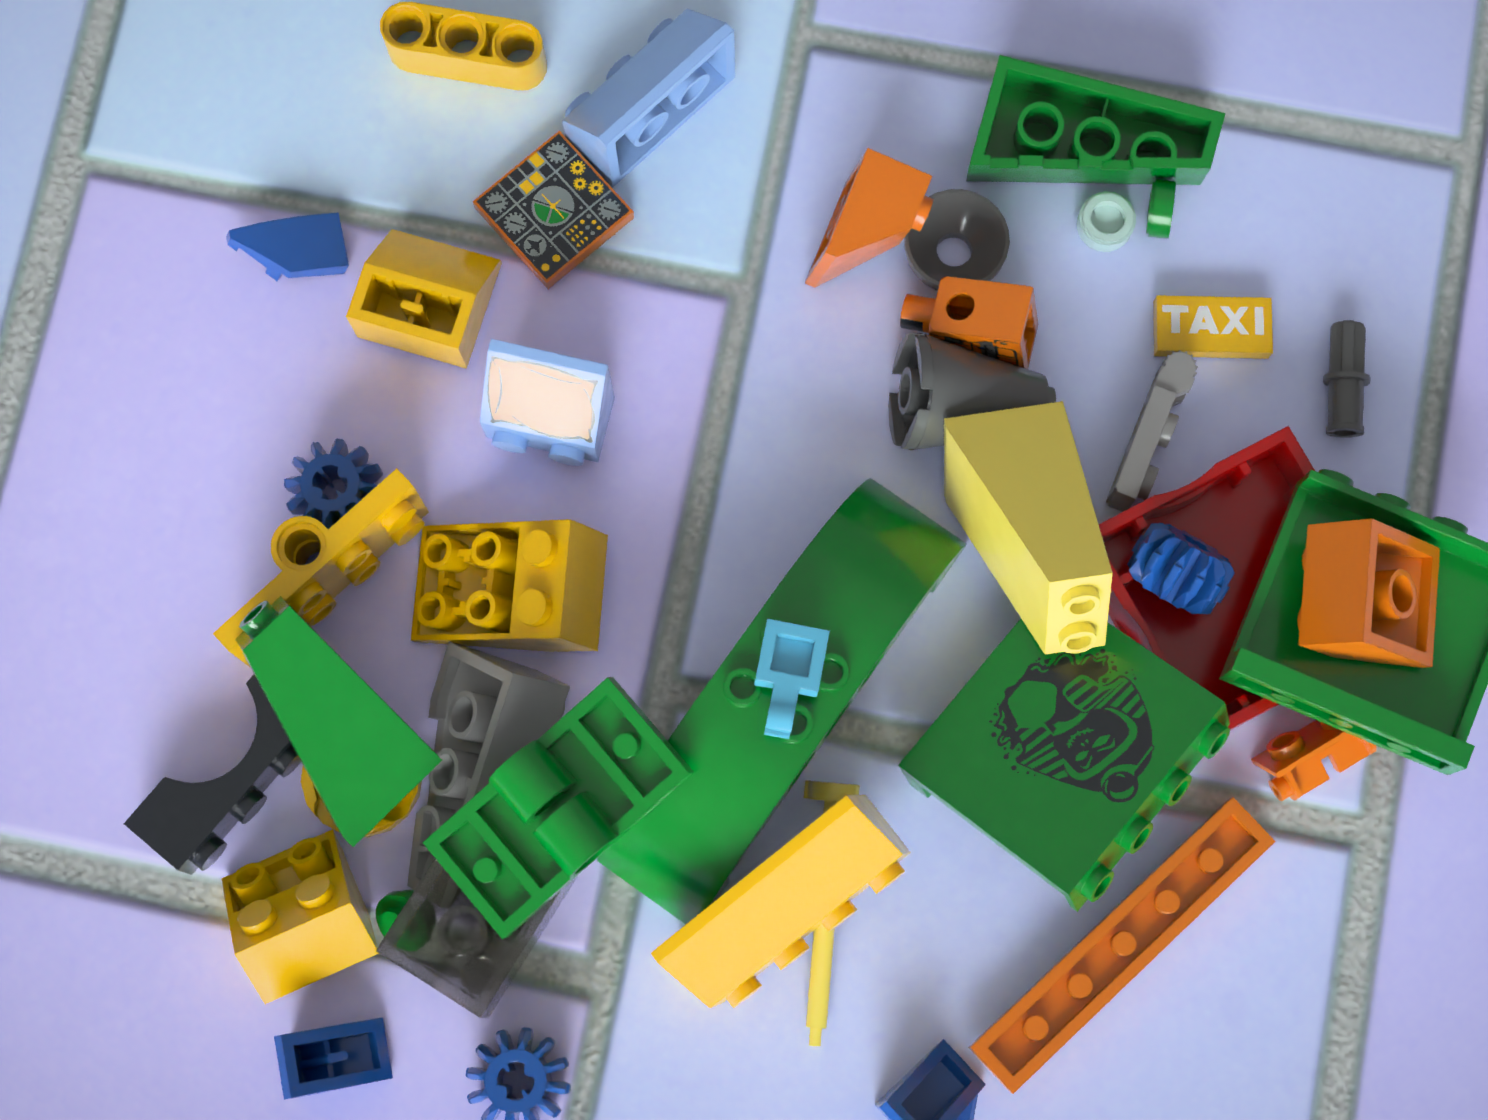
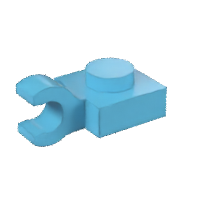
M767 619L754 683L756 686L773 689L764 735L789 739L798 694L817 697L830 631Z

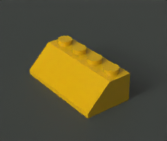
M866 794L846 795L653 950L651 955L659 965L709 1008L720 1005L726 1000L735 1008L762 987L756 976L775 962L778 968L782 970L810 948L804 938L821 924L830 932L855 913L858 909L851 900L870 886L877 894L905 872L899 862L908 856L911 851Z

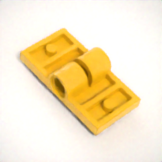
M396 468L329 529L317 519L308 516H297L284 521L276 529L271 540L272 558L282 572L220 626L213 635L230 653L249 666L235 639L243 632L239 627L241 621L261 602L268 601L272 605L281 596L310 626H314L322 621L335 608L337 602L334 598L350 583L358 586L365 582L379 568L381 562L378 558L395 543L398 546L408 543L423 528L425 522L422 518L429 511L414 486ZM320 552L313 562L306 564L311 555Z

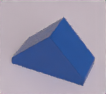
M383 1017L274 1036L284 1100L393 1078Z

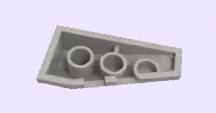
M448 643L432 692L428 718L438 720L434 752L442 761L429 773L428 802L426 806L421 807L416 813L407 882L408 887L419 892L437 906L447 908L450 906L460 888L422 842L489 783L488 779L508 758L528 743L538 740L562 718L565 710V701L570 689L569 685L536 669L461 644Z

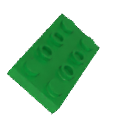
M607 677L538 740L528 743L508 758L488 779L489 783L422 843L497 934L504 939L509 937L690 777L694 771L615 678Z

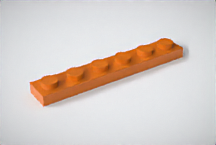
M1234 797L1228 799L968 1048L1010 1094H1014L1276 841Z

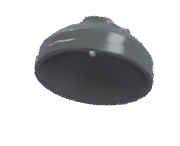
M948 189L929 196L934 201L920 231L911 229L904 238L905 254L914 274L925 285L937 291L940 280L946 276L991 281L999 273L1006 261L1010 245L1009 229L998 207L986 197L964 189ZM959 238L968 245L971 257L960 266H949L938 257L937 246L945 239Z

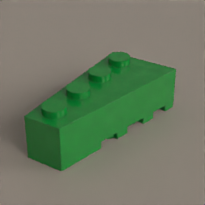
M1000 55L970 160L966 181L1152 184L1156 179L1176 181V185H1201L1211 169L1226 113Z

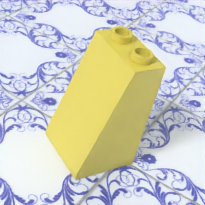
M1063 401L944 418L945 501L1045 655L1059 652L1081 653L1092 647L1105 646L1113 573Z

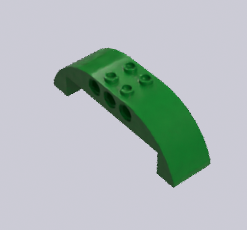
M872 478L862 483L825 523L787 572L668 739V742L694 773L601 854L597 861L685 925L716 901L729 884V877L927 595L936 590L967 543ZM767 619L830 631L817 697L798 694L789 739L764 735L773 689L754 685Z

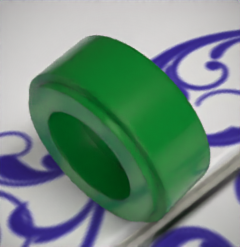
M1156 179L1155 182H1152L1146 223V234H1148V237L1169 239L1176 181Z

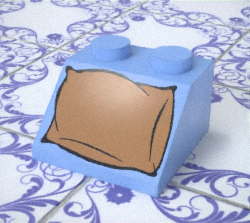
M491 339L487 355L480 424L486 437L492 438V445L509 452L525 453L527 447L549 451V458L567 465L581 466L584 459L599 462L615 398L609 367L607 364Z

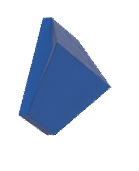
M943 1039L897 1082L875 1106L888 1120H974L978 1093L986 1084Z

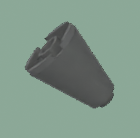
M908 333L899 344L893 364L892 374L901 375L898 393H889V427L892 441L896 446H901L900 449L918 450L944 446V418L1056 402V392L1053 387L1048 386L1046 376L1041 373L924 333Z

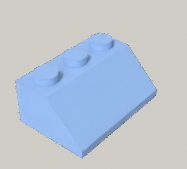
M686 9L674 21L671 18L662 21L652 31L647 41L648 44L633 57L626 55L618 60L608 72L607 81L592 94L585 92L579 95L569 105L565 112V118L562 120L565 137L612 188L735 78L734 30L726 22L690 9Z

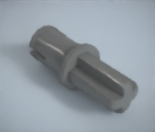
M1354 320L1335 322L1330 328L1329 373L1323 376V384L1328 386V425L1326 427V434L1333 437L1353 438L1364 435V387L1370 384L1371 377L1365 373L1366 328L1363 323Z

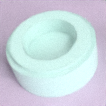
M1103 191L1093 194L1083 203L1077 217L1076 225L1079 237L1088 247L1096 251L1111 252L1118 250L1128 242L1136 225L1134 207L1127 198L1116 192Z

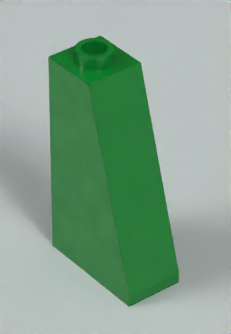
M281 596L272 605L268 601H263L253 608L241 621L239 627L243 632L235 640L334 824L343 838L354 847L442 759Z

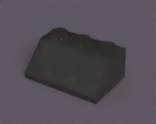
M434 859L376 949V952L479 1018L489 1019L577 877L509 937L502 939L439 862Z

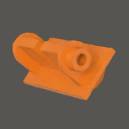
M1315 720L1298 731H1289L1276 736L1267 744V749L1253 757L1251 761L1254 765L1275 776L1268 783L1272 792L1280 801H1284L1288 797L1295 801L1330 779L1321 761L1328 756L1334 769L1341 773L1365 757L1375 753L1377 748L1372 743Z

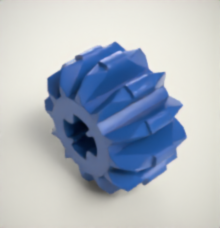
M338 438L332 444L330 454L326 453L319 442H313L311 445V452L315 457L313 460L307 462L302 457H293L292 464L302 475L284 479L286 490L296 494L286 503L291 514H303V516L315 518L327 529L331 528L377 486L374 483L383 476V471L377 463L367 464L369 453L364 447L359 446L348 454L347 444L343 439ZM341 479L346 486V490L343 494L336 490L338 497L329 499L324 493L325 487L329 485L333 489L332 481Z
M1152 523L1146 533L1140 535L1132 549L1134 553L1127 564L1132 578L1140 582L1144 589L1153 592L1159 599L1166 600L1176 608H1183L1191 614H1211L1217 602L1221 603L1230 588L1228 584L1235 574L1229 559L1219 554L1217 549L1207 545L1202 539L1190 535L1185 530L1181 531L1170 524Z
M523 1027L519 1033L517 1049L514 1048L511 1036L507 1030L496 1032V1041L501 1051L499 1055L485 1044L478 1045L475 1050L477 1055L487 1062L489 1066L487 1069L468 1067L465 1076L471 1080H484L485 1089L472 1091L467 1095L470 1104L480 1103L488 1098L492 1102L483 1112L481 1120H496L502 1111L506 1112L504 1120H519L521 1112L523 1113L524 1120H540L536 1110L537 1106L553 1118L561 1113L562 1110L559 1105L547 1096L549 1092L557 1094L570 1093V1083L552 1081L551 1075L552 1072L561 1071L569 1067V1061L566 1057L557 1058L549 1063L545 1061L544 1058L553 1050L556 1044L553 1038L546 1037L540 1042L535 1051H532L533 1029ZM516 1062L525 1064L524 1074L534 1078L532 1091L530 1089L521 1091L524 1098L513 1097V1086L504 1084L503 1081L506 1071H516L514 1066Z

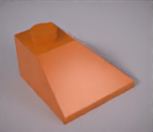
M867 148L844 184L805 284L816 288L899 245L911 229L920 231L934 199L925 195L932 176Z

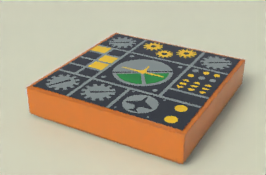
M560 131L555 133L472 201L478 213L547 289H550L634 219V211Z

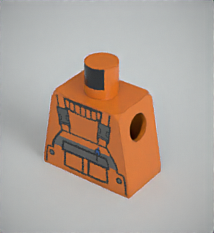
M949 276L943 277L940 280L936 299L907 294L903 302L900 318L901 328L926 332L930 336L1026 369L1029 368L1039 325L1033 287Z

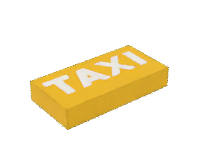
M1156 295L1153 301L1154 356L1167 357L1173 351L1176 353L1181 350L1184 353L1187 351V354L1193 355L1192 357L1269 359L1273 354L1272 298Z

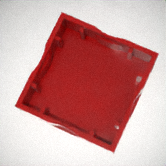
M1289 425L1215 463L1211 469L1190 484L1174 491L1154 495L1099 524L1113 573L1108 614L1115 627L1224 701L1230 721L1228 726L1230 731L1280 705L1220 680L1219 677L1296 483L1311 469L1315 471ZM1152 523L1170 524L1181 531L1185 530L1190 535L1202 539L1204 543L1217 549L1219 554L1229 559L1235 574L1228 584L1230 586L1221 603L1217 602L1211 614H1191L1183 608H1176L1168 601L1159 599L1153 592L1144 589L1140 582L1132 578L1127 565L1134 553L1132 549L1140 535H1144Z

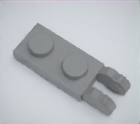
M1181 350L1176 353L1173 351L1171 355H1167L1162 363L1163 366H1160L1155 374L1156 377L1151 384L1107 496V506L1123 512L1132 506L1136 498L1143 500L1148 498L1159 471L1158 467L1150 465L1156 446L1158 445L1163 448L1168 446L1179 416L1170 413V410L1173 406L1183 402L1186 393H1189L1195 380L1193 377L1197 374L1198 366L1195 364L1197 360L1192 358L1193 355L1187 354V351L1185 353L1181 352Z

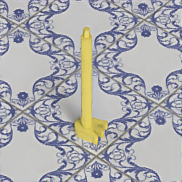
M805 780L804 798L824 801V814L846 795H859L860 785ZM822 924L813 931L806 1027H810L809 1046H821L822 1029L827 1028L835 928L828 932Z

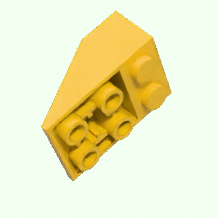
M571 519L423 526L410 641L435 644L453 642L464 646L544 652L598 651L608 535Z

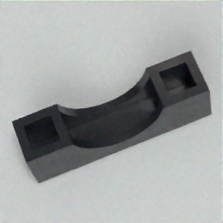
M254 674L247 681L246 685L256 707V733L250 749L241 762L223 776L205 782L189 783L164 777L124 823L126 827L177 871L193 875L198 868L201 871H205L212 866L227 847V843L223 840L224 837L238 821L246 824L263 807L267 800V796L263 792L278 775L283 778L287 777L301 763Z

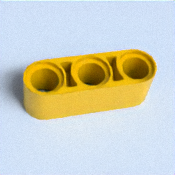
M399 2L390 6L383 13L380 20V32L390 59L394 65L406 72L517 91L537 87L544 80L547 73V59L539 30L532 24L522 20L415 2ZM417 31L421 33L420 37L414 42H397L398 38L406 32ZM464 40H471L477 43L472 50L465 53L452 51L457 43ZM517 50H528L533 53L527 60L522 62H512L507 59L512 52Z

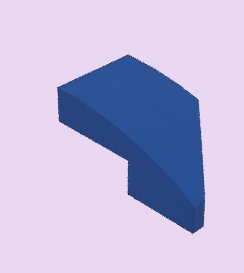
M339 212L297 216L256 223L229 230L226 236L228 246L236 252L239 248L266 267L265 273L276 281L282 275L287 278L345 274L349 266Z

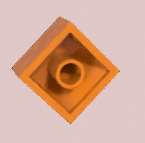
M1372 518L1308 525L1306 548L1302 555L1304 579L1302 605L1297 618L1299 629L1298 645L1333 658L1418 668L1432 667L1440 548Z

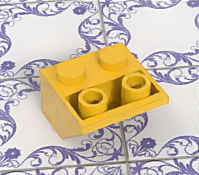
M391 229L364 262L346 318L358 338L467 369L502 262L497 258Z
M333 829L314 838L303 839L287 850L260 862L244 865L235 873L221 878L234 954L265 1004L379 954L370 915Z

